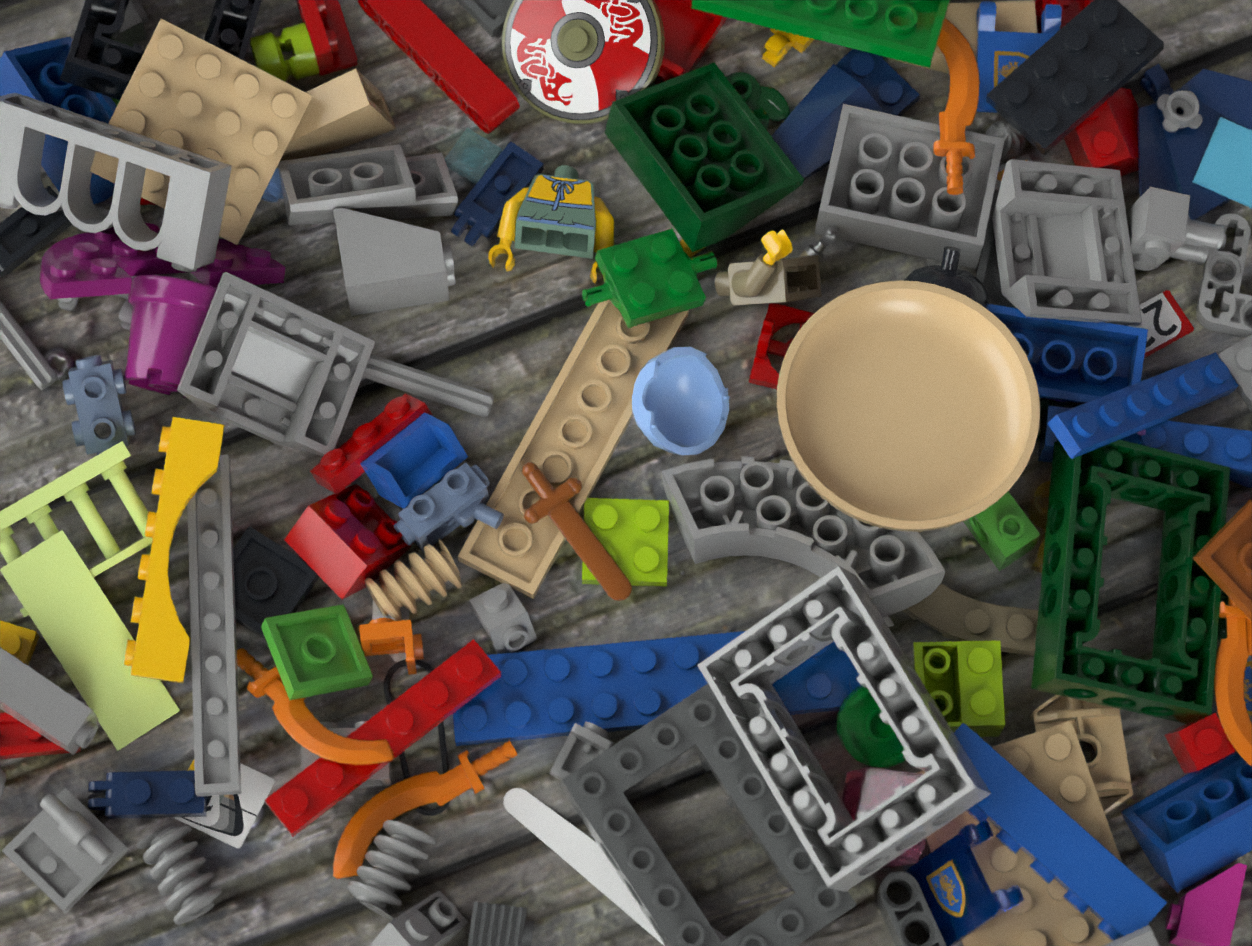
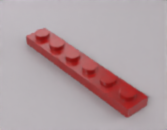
M473 639L346 738L368 741L387 740L395 759L501 677V672ZM320 757L266 798L265 802L290 835L294 837L391 761L355 765L339 763Z

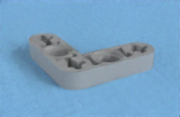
M1226 214L1221 216L1215 223V225L1220 224L1224 226V239L1220 249L1217 250L1218 252L1209 249L1196 306V317L1198 322L1206 329L1246 338L1252 335V326L1246 320V313L1252 310V295L1242 294L1239 291L1251 235L1250 226L1242 216ZM1227 227L1234 228L1236 235L1231 252L1223 251L1227 238L1225 234ZM1218 263H1226L1233 268L1235 277L1229 281L1218 280L1212 273V267ZM1216 292L1223 293L1220 310L1224 312H1221L1219 318L1211 316L1212 311L1209 309Z

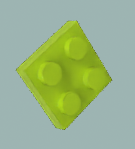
M587 498L584 503V521L628 578L631 586L667 587L669 500ZM582 561V584L600 585Z

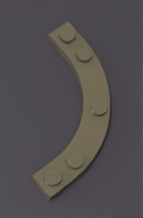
M942 583L928 597L902 610L912 619H918L930 628L943 633L942 636L954 641L1000 640L1001 652L1034 656L1038 610L981 602L966 597Z

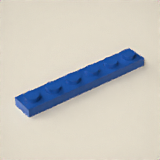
M1215 352L1061 412L1054 416L1047 424L1069 457L1073 459L1228 396L1239 385L1230 374L1226 364L1221 361Z

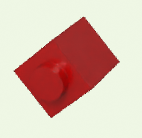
M1216 712L1184 724L1164 735L1183 773L1199 771L1236 752L1226 736Z

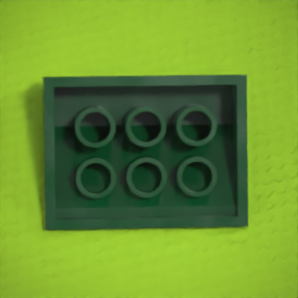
M715 62L612 102L605 129L606 136L692 252L729 237L803 185L804 178Z

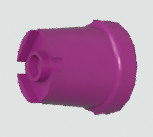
M138 275L133 277L131 294L128 295V302L133 306L127 363L123 380H129L128 384L160 394L170 395L171 392H178L177 388L217 288L169 276Z

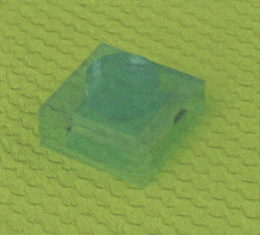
M467 128L444 160L448 168L472 183L477 184L500 155L502 148Z

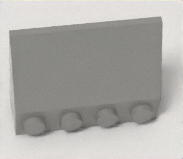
M843 104L814 234L825 236L829 227L836 226L838 228L837 239L942 261L944 247H955L961 249L958 265L976 269L984 244L1005 139L965 130L966 142H970L975 146V157L970 160L969 157H963L962 176L964 191L959 195H950L947 193L946 157L936 156L933 153V143L940 140L938 124Z

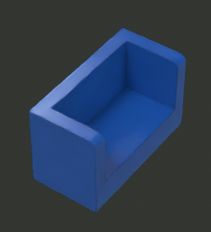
M424 412L360 464L378 494L404 509L415 496L422 495L442 479L447 472L453 470L468 458L451 427L447 423Z

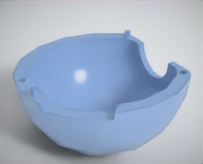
M673 347L650 359L640 370L632 394V413L637 426L654 446L678 455H697L712 447L724 431L729 413L730 397L728 396V388L724 387L718 370L705 357L707 354L693 347Z

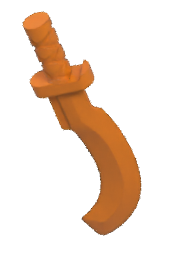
M945 18L937 46L944 54L949 68L950 90L946 110L939 113L940 140L933 143V153L936 156L946 157L947 193L959 195L964 191L962 176L963 157H969V160L975 157L974 144L965 140V128L972 125L979 100L980 79L975 54L969 42L959 29Z
M1228 597V606L1224 602H1220L1219 617L1226 619L1227 638L1221 639L1216 655L1214 676L1215 701L1219 719L1226 736L1238 754L1252 767V722L1247 712L1244 697L1245 669L1248 656H1252V621Z
M244 648L237 650V666L245 670L255 680L248 683V692L256 698H260L265 694L275 702L272 709L279 723L304 748L322 758L345 764H377L394 759V754L387 740H355L328 730L309 711L304 703L307 697L289 700L276 666L268 670Z
M510 740L471 763L468 760L469 752L466 750L457 755L460 765L448 772L439 774L437 771L414 775L385 788L369 799L357 810L344 828L334 856L333 876L336 879L358 876L357 869L359 866H363L367 850L375 836L383 829V824L386 820H393L410 810L436 802L439 806H443L471 788L475 794L484 790L485 788L479 777L518 755Z

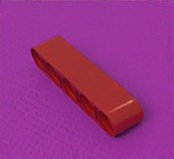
M357 0L366 15L486 134L494 131L520 108V104L513 92L421 0Z

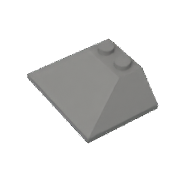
M1010 159L1006 162L992 216L1002 295L1026 317L1105 322L1132 326L1140 325L1142 319L1120 170Z
M224 272L177 391L202 411L271 442L324 456L336 447L376 341Z

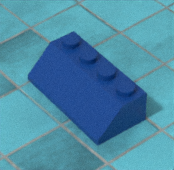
M71 36L3 52L0 58V96L18 93L109 124L117 107L111 97L60 80L72 43ZM46 134L41 166L58 192H60L68 141ZM94 173L91 176L90 196L93 204L104 202L113 195L115 184Z
M987 304L986 309L993 313L1010 330L1024 350L1034 372L1039 397L1084 404L1141 382L1148 329L1105 322L1026 317L1017 308Z
M1237 751L1199 771L1183 776L1121 811L1125 822L1155 871L1177 893L1252 851V767Z

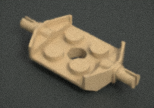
M1055 695L1032 712L1030 719L1034 720L1035 732L1071 720L1078 741H1084L1092 745L1095 750V759L1087 763L1105 816L1130 800L1133 796L1120 710L1118 708Z

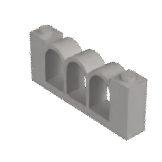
M18 93L0 96V208L16 209L20 204L24 209L37 215H48L63 210L73 226L84 232L97 233L114 227L115 233L124 244L135 250L143 251L158 247L157 257L172 262L171 266L179 271L195 272L197 268L214 262L231 165ZM46 134L68 141L61 188L57 198L47 192L40 178ZM95 151L119 159L112 204L108 216L99 212L90 196L92 176L90 169ZM146 168L170 176L163 222L159 234L148 228L140 213V200Z

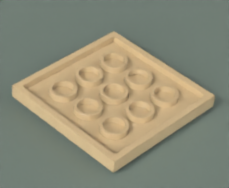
M161 18L109 124L231 165L219 236L238 245L312 95ZM95 151L90 172L115 184L119 159ZM146 168L141 197L165 209L170 176Z

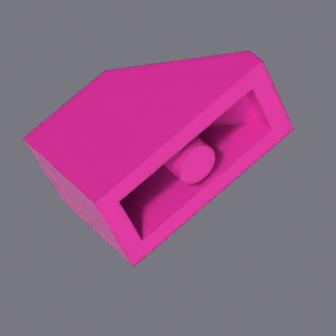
M1241 863L1234 865L1186 893L1178 901V904L1172 903L1165 924V929L1171 930L1169 943L1178 946H1230L1247 865Z

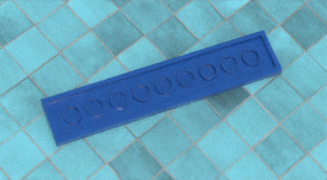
M745 631L487 655L500 670L501 677L453 713L456 746L507 742L509 740L518 741L569 736L575 723L583 727L586 721L601 727L607 732L639 729L708 684L698 664ZM834 641L772 684L790 715L839 711L843 700L856 687L861 686L857 680V677L860 676L847 653L838 649Z

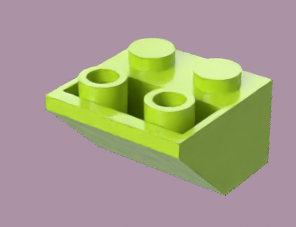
M1000 640L914 642V670L953 733L964 722L979 737H999L1005 727Z

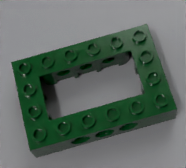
M1120 439L1071 459L1059 440L1054 442L1031 689L1183 724L1212 714L1221 588L1196 563L1193 557L1226 524L1230 467ZM1111 498L1164 511L1152 658L1149 660L1122 655V650L1118 649L1104 651L1082 646V644L1095 639L1100 630L1101 620L1097 619L1099 588L1104 586V578L1100 576L1103 547L1107 545L1108 536H1104L1106 507L1111 504Z

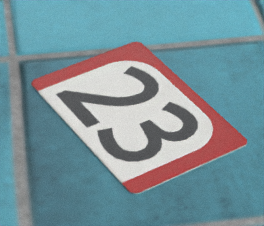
M1169 290L1140 304L1142 319L1140 325H1124L1148 329L1144 359L1194 331V327Z

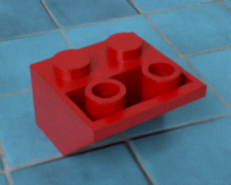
M358 484L343 489L337 495L332 494L308 505L284 539L342 600L366 588L365 579L371 578L374 581L379 576V571L390 567L413 545L412 543L408 546L402 540V534L400 532L397 533L394 528V524L397 521L391 519L378 506L371 494L363 490Z

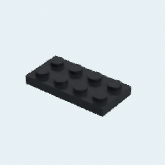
M1093 0L987 94L986 102L1043 155H1046L1162 52L1164 42L1118 0Z

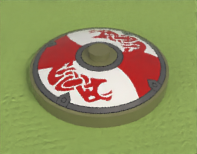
M513 0L507 12L502 32L504 64L508 76L518 93L540 113L552 119L571 124L588 125L608 121L612 102L652 87L659 73L664 55V27L659 9L654 0Z

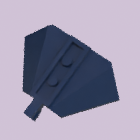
M1158 63L1145 71V78L1140 81L1141 86L1155 103L1141 107L1137 111L1139 193L1141 197L1150 187L1190 195L1188 215L1190 219L1197 220L1214 208L1222 207L1231 201L1227 197L1193 183V179L1220 117L1252 130V81L1207 69L1201 70L1176 91H1191L1196 95L1199 102L1198 113L1203 118L1202 123L1196 129L1183 127L1171 133L1163 127L1165 119L1162 110L1157 107V101L1161 95H1171L1176 91L1171 88L1167 74ZM1176 109L1178 114H1183V110Z

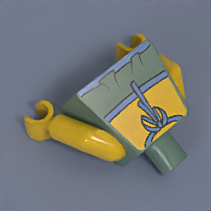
M568 165L556 168L554 176L544 174L534 176L530 187L521 189L504 205L496 236L500 238V241L488 253V259L492 268H494L496 257L503 253L508 255L505 265L506 271L509 272L513 269L515 257L510 249L512 241H515L514 248L591 259H593L594 252L614 246V218L603 200L594 196L593 183L589 180L578 179L579 174L577 170ZM596 261L590 272L591 280L595 284L597 281L596 269L599 268Z

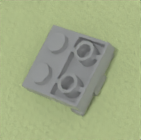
M64 788L57 796L51 792L40 802L43 810L2 852L66 914L129 850L76 797Z

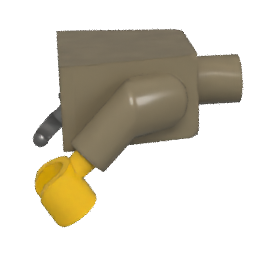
M836 226L829 227L826 235L819 239L814 246L809 244L799 257L788 258L784 257L792 252L793 246L785 231L781 230L778 234L775 231L768 232L761 239L768 253L766 255L760 254L756 260L729 263L728 271L718 272L716 275L715 289L717 294L721 297L730 296L732 305L780 303L822 297L819 263L825 257L822 253L823 250L836 238L838 228Z

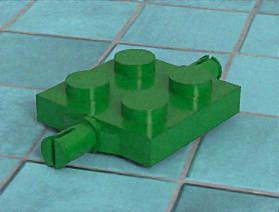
M673 228L598 250L595 260L603 275V285L583 289L582 297L586 301L585 305L587 307L610 300L621 312L627 327L631 328L703 306L706 296L697 279V273L716 269L717 260L711 251L690 258L683 251Z

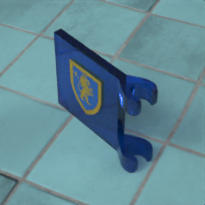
M987 820L981 821L977 825L968 824L964 826L956 836L906 870L918 882L946 946H953L1001 913L1024 901V896L1018 885H1013L1007 890L999 889L992 893L971 850L994 836Z

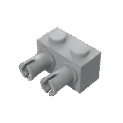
M1150 187L1126 211L1134 269L1142 271L1157 269L1169 257L1203 265L1207 259L1209 249L1216 252L1220 249L1224 239V226L1190 219L1188 215L1190 195Z

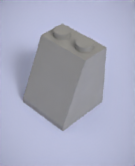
M345 208L333 209L351 316L449 300L448 286L456 285L451 246H442L439 231Z

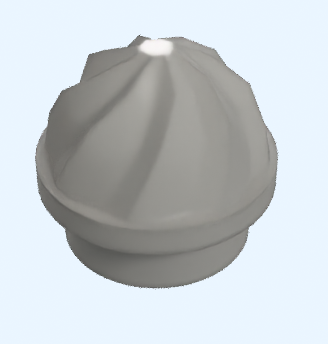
M1007 120L993 123L985 134L1005 139L1001 160H1010L1020 155L1026 143V138Z

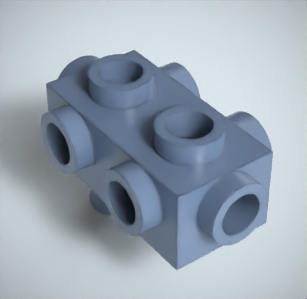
M101 355L76 360L77 367L70 368L68 371L70 379L62 381L67 405L75 404L79 420L72 422L76 446L85 445L87 455L93 453L99 455L121 441L124 442L125 446H129V436L136 435L131 410L123 411L120 395L127 393L122 369L114 370L112 360L102 362ZM101 422L107 423L111 427V434L108 437L102 438L96 433L95 426Z
M464 463L458 469L454 468L447 472L426 493L415 496L410 504L398 513L400 521L394 524V528L397 533L400 532L402 534L401 538L408 546L414 542L424 553L425 545H435L438 539H443L460 525L463 527L469 526L473 523L474 519L497 529L503 520L504 514L486 505L490 499L487 490L490 482L484 472L476 464L469 467L467 463Z

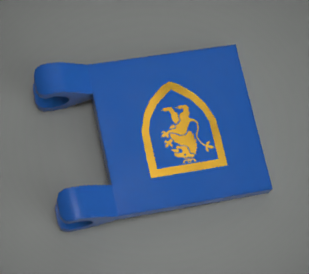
M982 1L976 12L977 65L980 79L979 100L976 112L998 113L986 102L987 94L1060 30L1062 17L1060 5L1048 4L1045 6L1041 14L1042 33L995 31L996 3L992 1Z

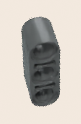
M902 871L892 872L887 875L877 890L876 901L895 945L946 946L915 878ZM895 884L901 885L907 890L909 901L901 905L894 904L887 897V888ZM909 925H919L927 934V942L923 945H913L905 936V928Z

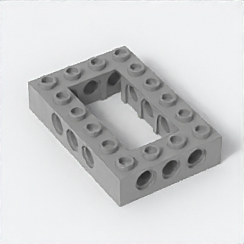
M840 566L698 664L700 671L829 888L844 892L848 891L991 794L858 577ZM833 641L838 649L845 651L860 675L857 677L860 685L869 689L882 711L879 714L882 721L891 725L905 748L902 754L911 765L925 771V774L906 787L903 785L894 789L896 794L872 810H863L858 813L859 819L853 821L772 685Z

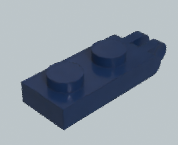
M510 141L457 207L454 216L459 219L452 227L451 233L460 237L468 226L472 227L464 239V242L470 246H473L481 235L490 238L499 227L505 203L521 189L530 187L534 176L541 174L544 170V163Z
M195 770L106 773V781L88 782V792L105 793V798L88 799V809L105 810L106 818L206 817L207 796L197 797L195 794Z

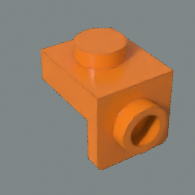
M377 618L371 620L369 624L359 625L360 641L365 657L405 652L408 675L417 674L416 660H424L422 634H413L411 619L394 621L391 618Z

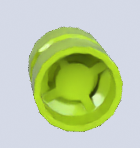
M305 23L282 29L281 35L278 37L270 32L250 38V45L257 68L285 82L290 75L298 80L319 74L317 60ZM292 51L293 57L284 61L282 52Z

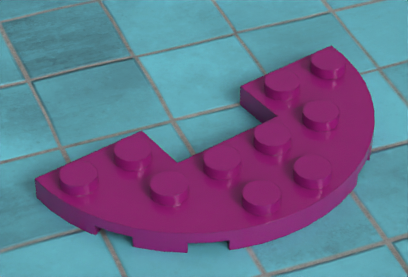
M145 223L150 230L159 234L160 229L157 225ZM114 227L97 233L86 232L77 234L51 246L42 257L40 284L50 299L131 294V276L187 272L174 269L171 266L172 262L158 258V247L143 251L135 250L124 244L115 233ZM219 238L214 262L197 268L195 272L190 273L203 284L217 288L224 272L253 285L284 283L286 267L271 258V253L267 250L249 248L241 244L236 245L228 240Z

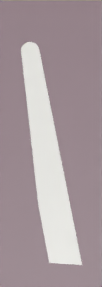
M513 788L505 794L504 807L513 817L664 945L597 842L526 790ZM714 929L721 941L727 939V937Z

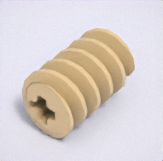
M438 539L440 551L431 544L424 546L425 560L416 553L409 554L410 568L401 561L395 562V577L383 569L379 571L380 585L371 578L364 580L371 597L384 618L390 615L396 621H401V607L403 606L413 614H416L417 606L415 599L420 598L430 606L432 604L430 591L434 589L441 596H447L445 585L447 581H450L458 589L462 587L460 572L446 546L440 539Z

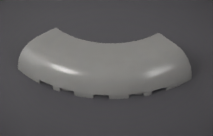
M741 456V461L714 463L713 458L683 464L662 471L663 485L667 500H669L670 509L695 564L729 556H761L795 564L821 578L840 566L858 577L882 618L907 609L928 597L941 584L945 575V570L932 548L918 531L884 529L866 524L846 515L824 500L806 482L793 461L780 459V463L754 461V457Z

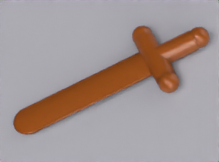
M528 462L524 464L522 474L541 498L525 510V521L535 524L548 515L608 596L616 601L627 599L632 591L630 581L569 502V499L581 491V481L577 478H570L554 489L535 463Z

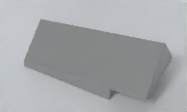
M401 144L280 161L278 164L288 225L335 223L333 212L335 208H345L386 219L452 216L458 203L457 193L443 154L435 153L405 158Z

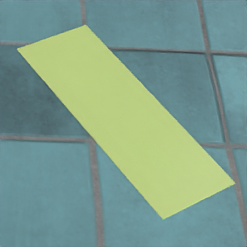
M63 530L0 569L87 705L93 709L98 717V722L117 751L180 711L161 680L131 676L132 666H125L124 659L127 642L134 639Z

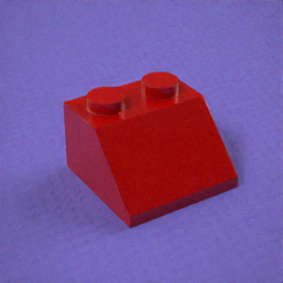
M1120 88L1064 138L1075 166L1120 170L1121 177L1139 171L1137 111L1139 107L1131 89Z

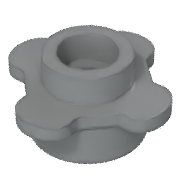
M1176 91L1171 95L1163 94L1157 101V107L1163 112L1165 119L1163 127L1166 131L1174 133L1178 128L1190 127L1191 129H1196L1201 125L1203 118L1198 113L1199 102L1193 92ZM1176 109L1183 110V114H1178Z

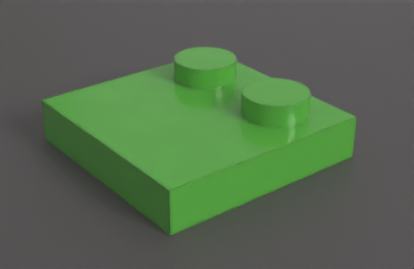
M344 604L264 619L261 629L289 700L368 686L373 678L372 672Z

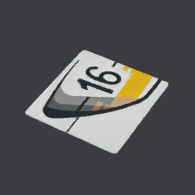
M194 760L188 770H195ZM240 763L241 794L207 796L206 817L173 818L239 849L245 841L275 780Z

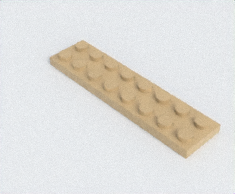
M610 300L597 304L486 504L504 514L500 526L495 529L477 520L458 555L459 562L501 583L509 584L512 589L534 599L566 538L548 515L535 524L525 521V510L541 498L523 476L522 467L528 462L535 463L554 489L570 478L579 479L582 483V489L578 494L569 499V502L580 515L585 501L591 495L633 418L632 394L640 370L650 359L671 348L689 315V310L628 328L621 312Z

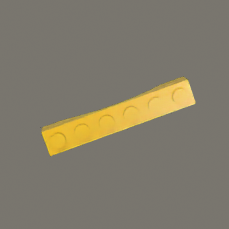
M172 417L171 427L162 426L159 452H165L166 459L164 470L155 469L152 494L160 495L157 512H148L145 537L153 538L150 555H141L138 580H145L146 583L143 598H134L131 622L139 623L136 641L128 640L124 659L125 666H132L131 676L184 683L190 638L178 619L171 599L168 578L169 551L175 528L186 505L199 488L218 470L224 425Z

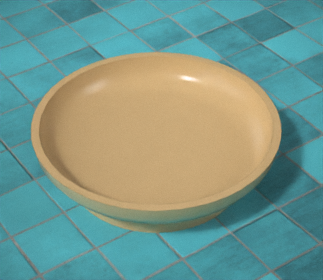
M899 280L869 284L848 291L821 307L807 320L791 342L781 366L777 386V411L780 429L788 453L799 473L824 500L836 509L861 522L884 529L913 532L936 530L966 521L997 502L1018 480L1029 462L1038 436L1040 399L1037 382L1030 362L1017 339L993 313L981 304L954 290L930 283Z

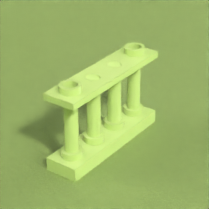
M123 441L0 511V552L7 564L22 555L11 536L14 534V531L10 525L26 517L29 524L34 522L44 541L59 532L49 515L52 510L48 503L62 495L67 502H73L106 558L88 569L93 577L143 548L150 554L153 538L145 537L148 510L124 471L127 466L123 460L130 457L131 454ZM100 473L104 480H110L143 538L122 550L86 492L90 490L86 482ZM24 607L20 609L24 618L29 615Z

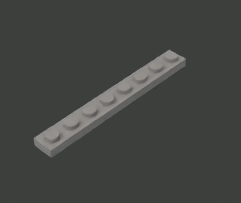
M229 454L220 455L217 472L199 488L187 504L195 794L197 797L241 794L231 459Z

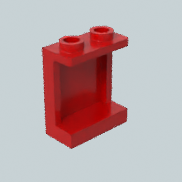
M654 0L662 18L665 37L663 60L654 83L659 84L694 70L728 17L692 9V0Z

